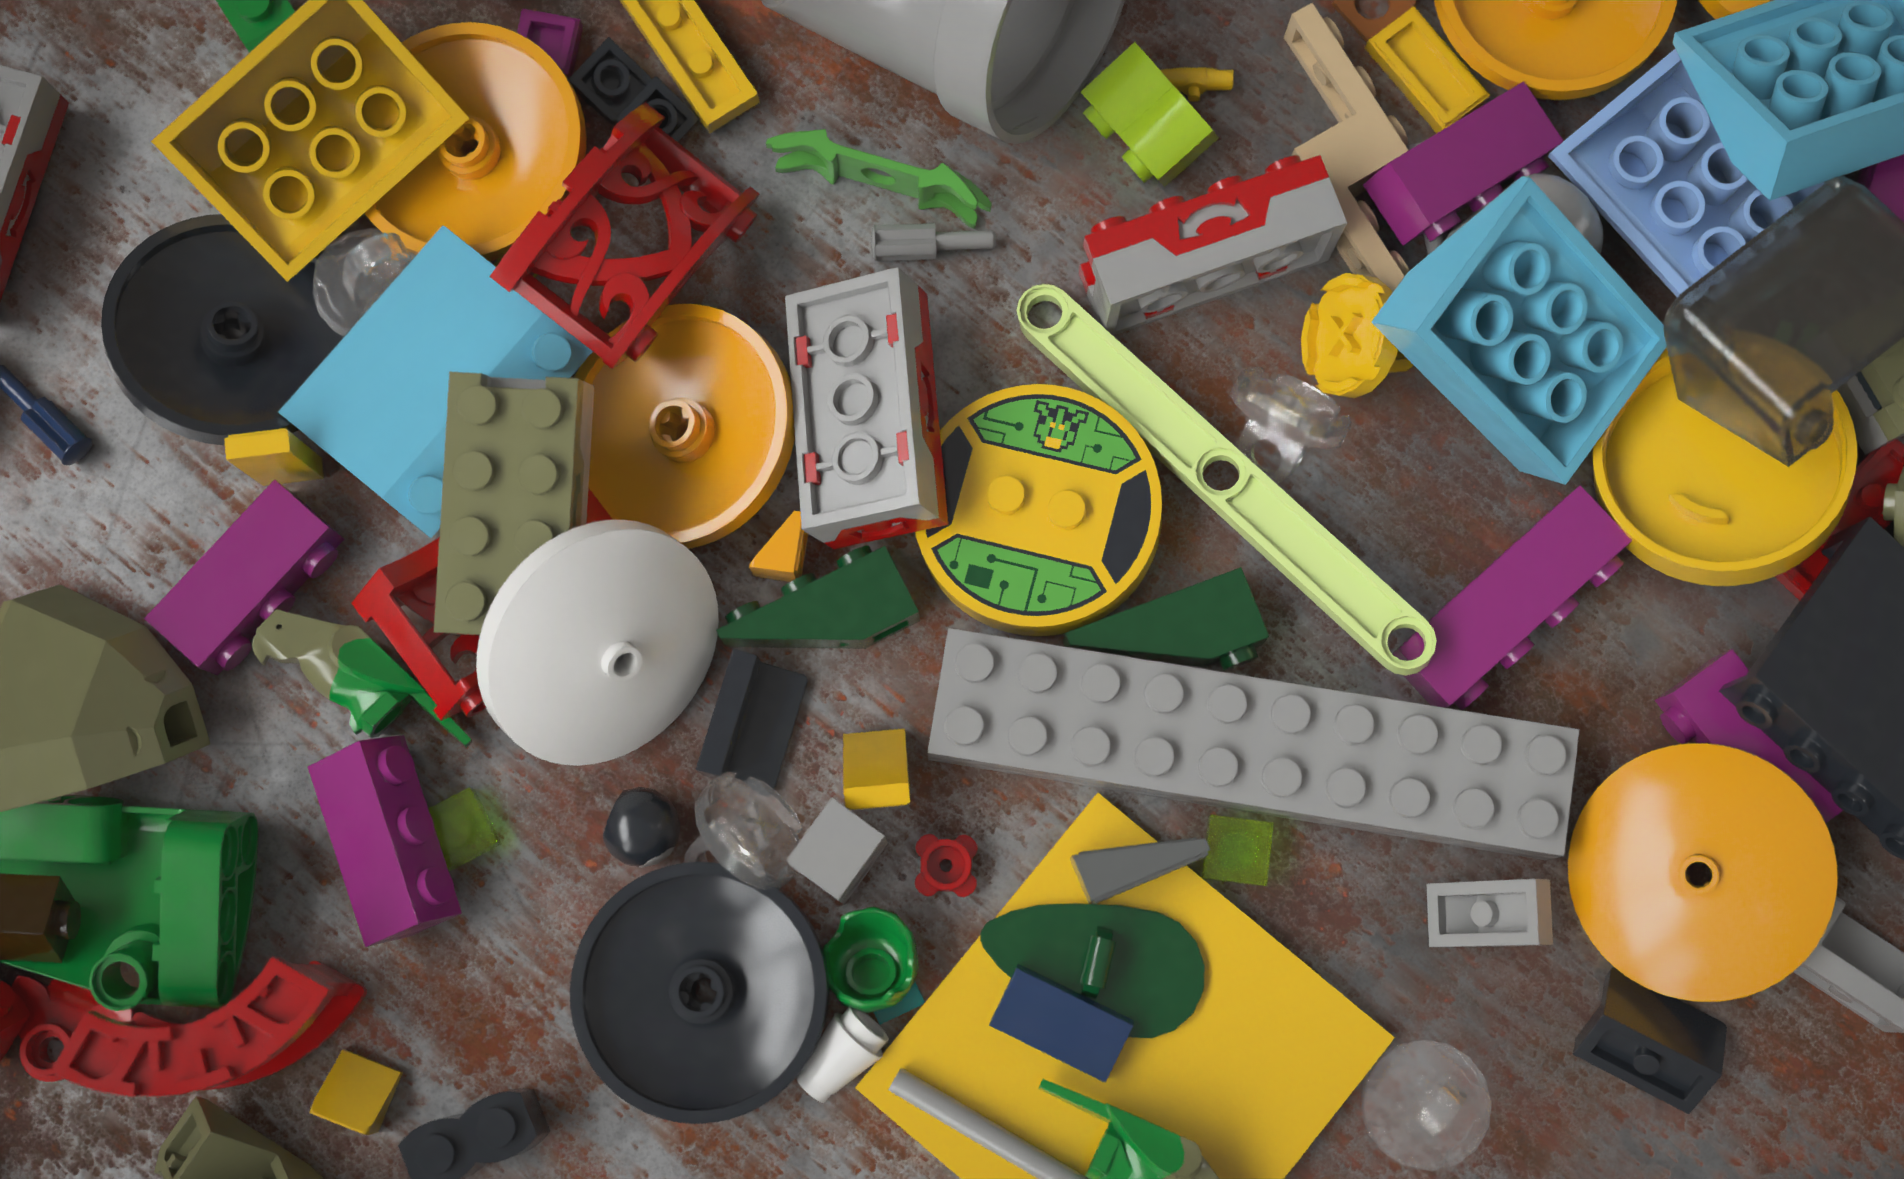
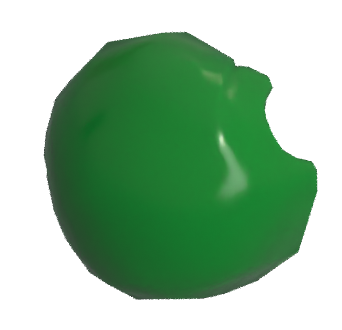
M875 906L850 911L840 918V924L836 933L823 947L829 975V989L844 1006L865 1013L879 1011L898 1004L912 988L919 971L917 945L912 931L897 914Z

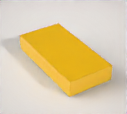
M1414 6L1369 39L1365 46V50L1436 133L1480 108L1487 102L1490 96Z
M286 428L234 434L224 438L226 460L262 486H269L274 479L281 484L324 479L322 458Z
M905 728L843 734V792L847 809L879 808L910 803Z

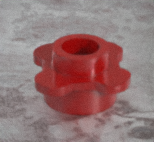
M926 834L917 841L915 849L921 857L920 873L916 876L914 883L920 894L930 897L937 891L954 892L958 897L963 898L974 892L977 881L972 875V858L977 854L978 847L973 838L968 835H960L955 840H939L933 834ZM945 859L950 860L952 863V869L948 872H944L940 868V863Z

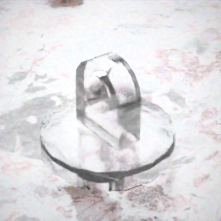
M369 228L344 234L331 242L316 261L312 293L318 313L334 332L345 336L416 255L407 250L400 236L395 233H382L379 229Z
M1262 367L1242 369L1230 396L1235 405L1250 418L1237 442L1236 448L1276 484L1283 482L1298 468L1308 446L1324 450H1333L1341 447L1352 422L1349 415H1342L1341 418L1337 417L1341 408L1333 398L1316 387L1288 374L1284 376L1278 373L1275 381L1261 378L1265 371ZM1266 439L1278 446L1282 460L1277 470L1265 469L1257 463L1254 457V447L1258 440Z
M726 772L718 776L700 792L695 803L696 825L700 835L685 853L684 863L708 862L705 853L710 851L721 866L740 881L759 889H772L774 887L780 889L800 873L788 864L789 855L800 841L797 834L803 829L797 814L783 796L759 779L750 776L747 780L742 781L735 778L737 773Z
M1420 1039L1394 1045L1380 1056L1363 1081L1361 1108L1366 1132L1381 1152L1406 1167L1434 1171L1457 1165L1477 1150L1489 1128L1492 1101L1486 1079L1469 1056L1449 1044Z

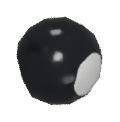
M636 787L624 790L617 798L608 817L603 834V842L609 853L625 865L641 868L656 865L671 854L678 842L680 822L677 810L666 796L655 789Z

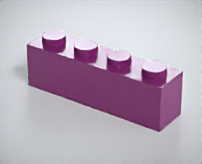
M1581 485L1578 486L1428 620L1434 629L1437 640L1435 652L1424 669L1418 673L1403 676L1431 706L1447 708L1454 703L1460 710L1465 709L1489 687L1482 677L1492 667L1500 662L1506 670L1510 668L1535 645L1527 637L1543 621L1551 629L1555 627L1580 604L1572 596L1588 580L1597 588L1624 564L1617 554L1632 540ZM1415 632L1392 653L1393 656L1405 661L1415 660L1424 652L1423 638L1418 632Z

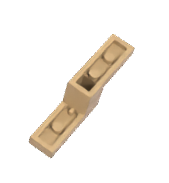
M1310 3L1291 15L1284 39L1339 123L1296 147L1293 150L1292 156L1298 155L1301 161L1321 155L1347 220V225L1335 247L1353 274L1378 278L1394 292L1410 270L1401 255L1394 250L1389 252L1377 234L1379 231L1378 221L1371 208L1362 200L1357 202L1354 197L1366 191L1363 184L1385 165L1409 151L1406 147L1408 146L1407 135L1400 122L1392 115L1386 116L1375 99V87L1368 73L1361 66L1354 67L1343 50V38L1336 24L1329 17L1322 18L1314 4Z

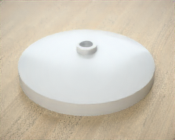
M604 520L588 523L568 530L543 544L530 554L503 584L489 608L479 637L477 650L478 685L484 704L495 723L526 752L537 758L562 765L579 766L606 762L624 756L654 739L676 720L695 696L706 676L715 651L718 636L716 630L719 623L718 604L712 581L705 567L687 547L663 530L649 524L631 520Z

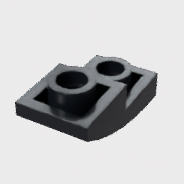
M610 37L568 79L575 92L613 126L645 102L665 117L659 128L677 142L700 119L657 76L652 79Z

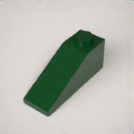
M1242 567L1069 631L1065 633L1063 644L1064 647L1177 665L1206 667L1220 662L1223 670L1226 671L1257 659L1259 656L1255 648L1262 646L1269 638V634Z

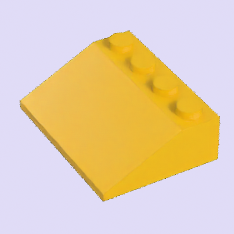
M307 0L156 135L151 142L288 282L470 118L364 0Z

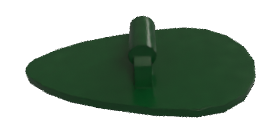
M1075 903L1037 905L1014 910L988 921L981 931L980 941L982 947L995 964L1010 978L1017 964H1020L1134 1020L1128 1037L1152 1039L1176 1030L1194 1013L1204 991L1205 964L1197 942L1179 922L1155 911L1120 905Z

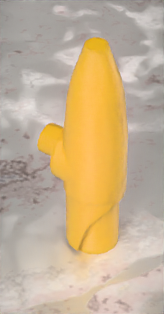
M1206 67L1161 70L1178 91L1188 95V100L1191 102L1198 101L1200 95L1206 90H1232L1234 85L1233 70H1217Z

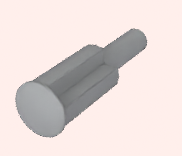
M935 223L873 225L871 232V251L874 261L936 259V250L993 249L996 246V233L992 230L936 232Z

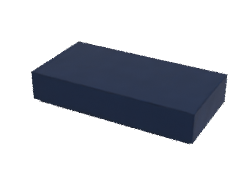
M1017 964L990 1020L989 1026L1105 1083L1132 1030L1134 1020Z

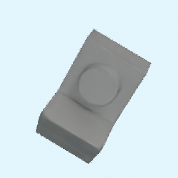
M1550 879L1426 884L1429 947L1553 945Z

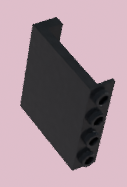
M1868 517L1832 535L1821 550V553L1829 559L1823 570L1749 672L1743 677L1724 684L1719 692L1736 707L1738 714L1744 721L1759 728L1784 751L1785 757L1791 764L1806 771L1831 794L1833 801L1838 807L1854 815L1879 838L1881 845L1886 851L1904 860V547L1875 520Z

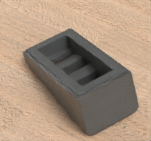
M1187 838L1083 851L1077 855H1072L1070 861L1088 904L1092 902L1094 905L1201 860L1209 855L1210 848L1205 838Z

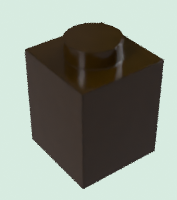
M0 873V960L63 963L69 939H75L80 929L81 907L78 901H75L62 878L60 876Z

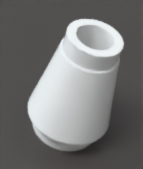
M849 1007L843 1015L835 1013L821 1036L812 1057L796 1079L811 1097L821 1103H825L831 1095L837 1093L883 1057L881 1048L887 1043L889 1038L884 1030L865 1012Z

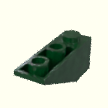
M865 545L843 555L836 561L839 569L819 579L816 578L814 573H809L787 583L781 588L783 597L763 607L760 606L758 601H752L734 609L725 616L728 624L716 631L726 647L866 649L920 622V616L886 546L872 552L870 546Z

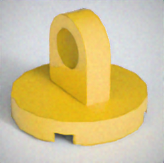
M1344 273L1329 280L1323 286L1321 291H1326V293L1322 296L1319 304L1311 303L1305 315L1301 335L1302 361L1307 374L1315 376L1319 383L1315 385L1323 393L1357 398L1372 392L1386 378L1388 373L1407 371L1414 366L1371 323L1393 293L1386 284L1375 277Z

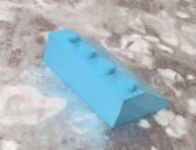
M1773 0L1675 32L1672 43L1732 164L1769 201L1904 154V0Z
M1521 176L1413 267L1371 321L1520 472L1565 485L1674 337L1530 177Z
M444 225L440 227L278 411V413L430 538L440 529L449 372L482 373L490 377L546 380V377L570 378L593 352L516 291L508 292L489 276L496 267Z

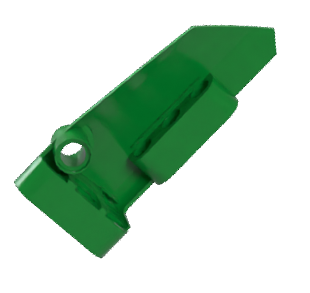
M64 795L0 812V873L60 876L75 901H78L81 907L80 929L75 939H69L63 963L0 960V962L89 989L99 1004L106 1009L114 1011L129 1010L137 1004L222 1008L230 1002L251 918L259 837L256 815L251 812L124 806L122 799L80 795ZM121 962L129 963L136 969L139 974V987L131 986L124 980L120 970Z

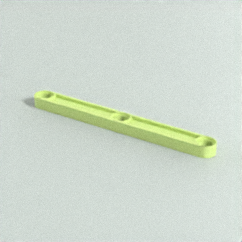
M1049 284L1033 286L1023 293L1017 306V315L1022 333L1085 393L1098 398L1120 413L1136 429L1148 450L1385 668L1395 674L1411 675L1418 673L1428 665L1435 652L1437 640L1434 629L1422 615L1068 294L1055 285ZM1050 301L1061 308L1062 316L1056 325L1051 328L1042 329L1030 323L1028 320L1029 311L1038 302ZM1214 461H1228L1238 470L1239 479L1230 489L1223 491L1214 490L1204 481L1203 472ZM1400 628H1409L1418 632L1424 642V652L1422 655L1410 661L1400 660L1393 656L1387 643L1388 637L1392 632Z

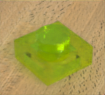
M471 787L428 808L449 872L502 844L475 789Z
M1209 815L1206 841L1210 851L1208 852L1209 855L1203 859L1201 878L1261 887L1267 886L1274 823Z

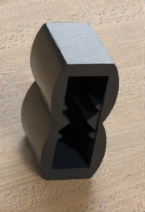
M520 1088L487 1096L474 1103L463 1114L427 1122L405 1136L398 1147L411 1179H465L480 1170L486 1163L503 1161L532 1149L549 1134L550 1128L535 1090Z

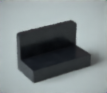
M733 648L695 770L707 777L765 794H773L808 685L807 677L797 672L762 663L757 655Z
M1613 967L1605 976L1600 1007L1575 1038L1573 1055L1690 1114L1722 1076L1727 1027L1722 1021L1677 998L1662 995L1643 987Z

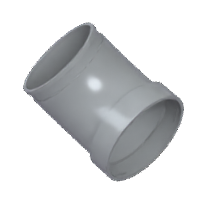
M761 0V2L767 8L818 35L937 94L941 105L951 116L1004 142L1018 144L1031 140L1048 129L1062 116L1079 95L1097 67L1111 39L1125 0Z

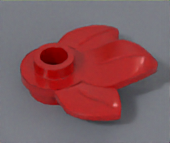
M17 976L11 986L23 1000L30 1014L18 1034L22 1039L19 1050L20 1060L23 1068L30 1076L43 1082L65 1080L50 1072L56 1061L49 1058L47 1047L54 1038L60 1039L65 1047L86 1011H97L120 1022L131 1021L134 1016L133 1007L122 1011L106 1009L95 1000L89 989L53 979L48 986H45L42 982L31 977Z

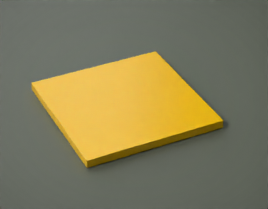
M1097 793L995 918L1014 910L1037 905L1088 904L1070 861L1072 855H1077L1083 851L1155 843L1157 841L1101 794ZM1184 866L1097 903L1099 905H1120L1155 911L1179 922L1197 942L1205 964L1204 991L1194 1013L1176 1030L1152 1039L1128 1037L1105 1083L989 1026L990 1020L1011 978L988 955L982 947L979 936L882 1054L883 1057L876 1061L855 1087L856 1090L961 1179L1037 1178L890 1092L888 1089L900 1068L905 1069L1084 1176L1108 1123L1038 1089L1042 1079L1101 1103H1108L1195 1142L1219 1179H1284L1395 1037L1188 866Z

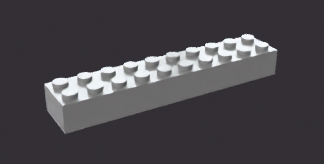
M948 628L928 747V760L1549 860L1563 857L1565 854L1579 729Z

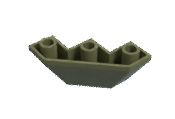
M62 585L51 586L2 603L0 608V812L87 790L168 763L211 744L192 683L146 626Z

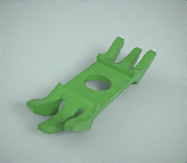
M826 129L789 132L768 138L766 141V148L772 149V152H791L778 159L775 170L779 173L809 169L822 175L830 184L836 183L838 177L841 176L918 198L920 210L946 208L952 211L964 224L975 229L978 215L975 212L977 206L988 212L992 208L990 200L974 183L945 163H941L933 170L914 167L833 143L827 137ZM868 168L881 170L892 177L877 174Z

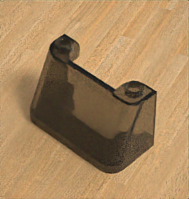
M1844 176L1835 177L1823 184L1688 287L1673 301L1664 320V337L1678 400L1787 467H1790L1810 450L1820 447L1829 438L1834 427L1832 393L1904 337V221L1865 186Z

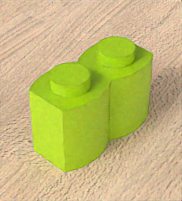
M1136 42L1129 46L1080 91L1091 103L1082 113L1105 139H1108L1114 132L1120 136L1129 147L1121 157L1144 183L1155 176L1164 187L1167 186L1219 139L1214 130Z

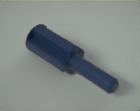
M0 365V388L23 410L21 421L61 460L63 465H72L81 460L91 449L92 440L52 401H49L46 397L37 399L4 365Z

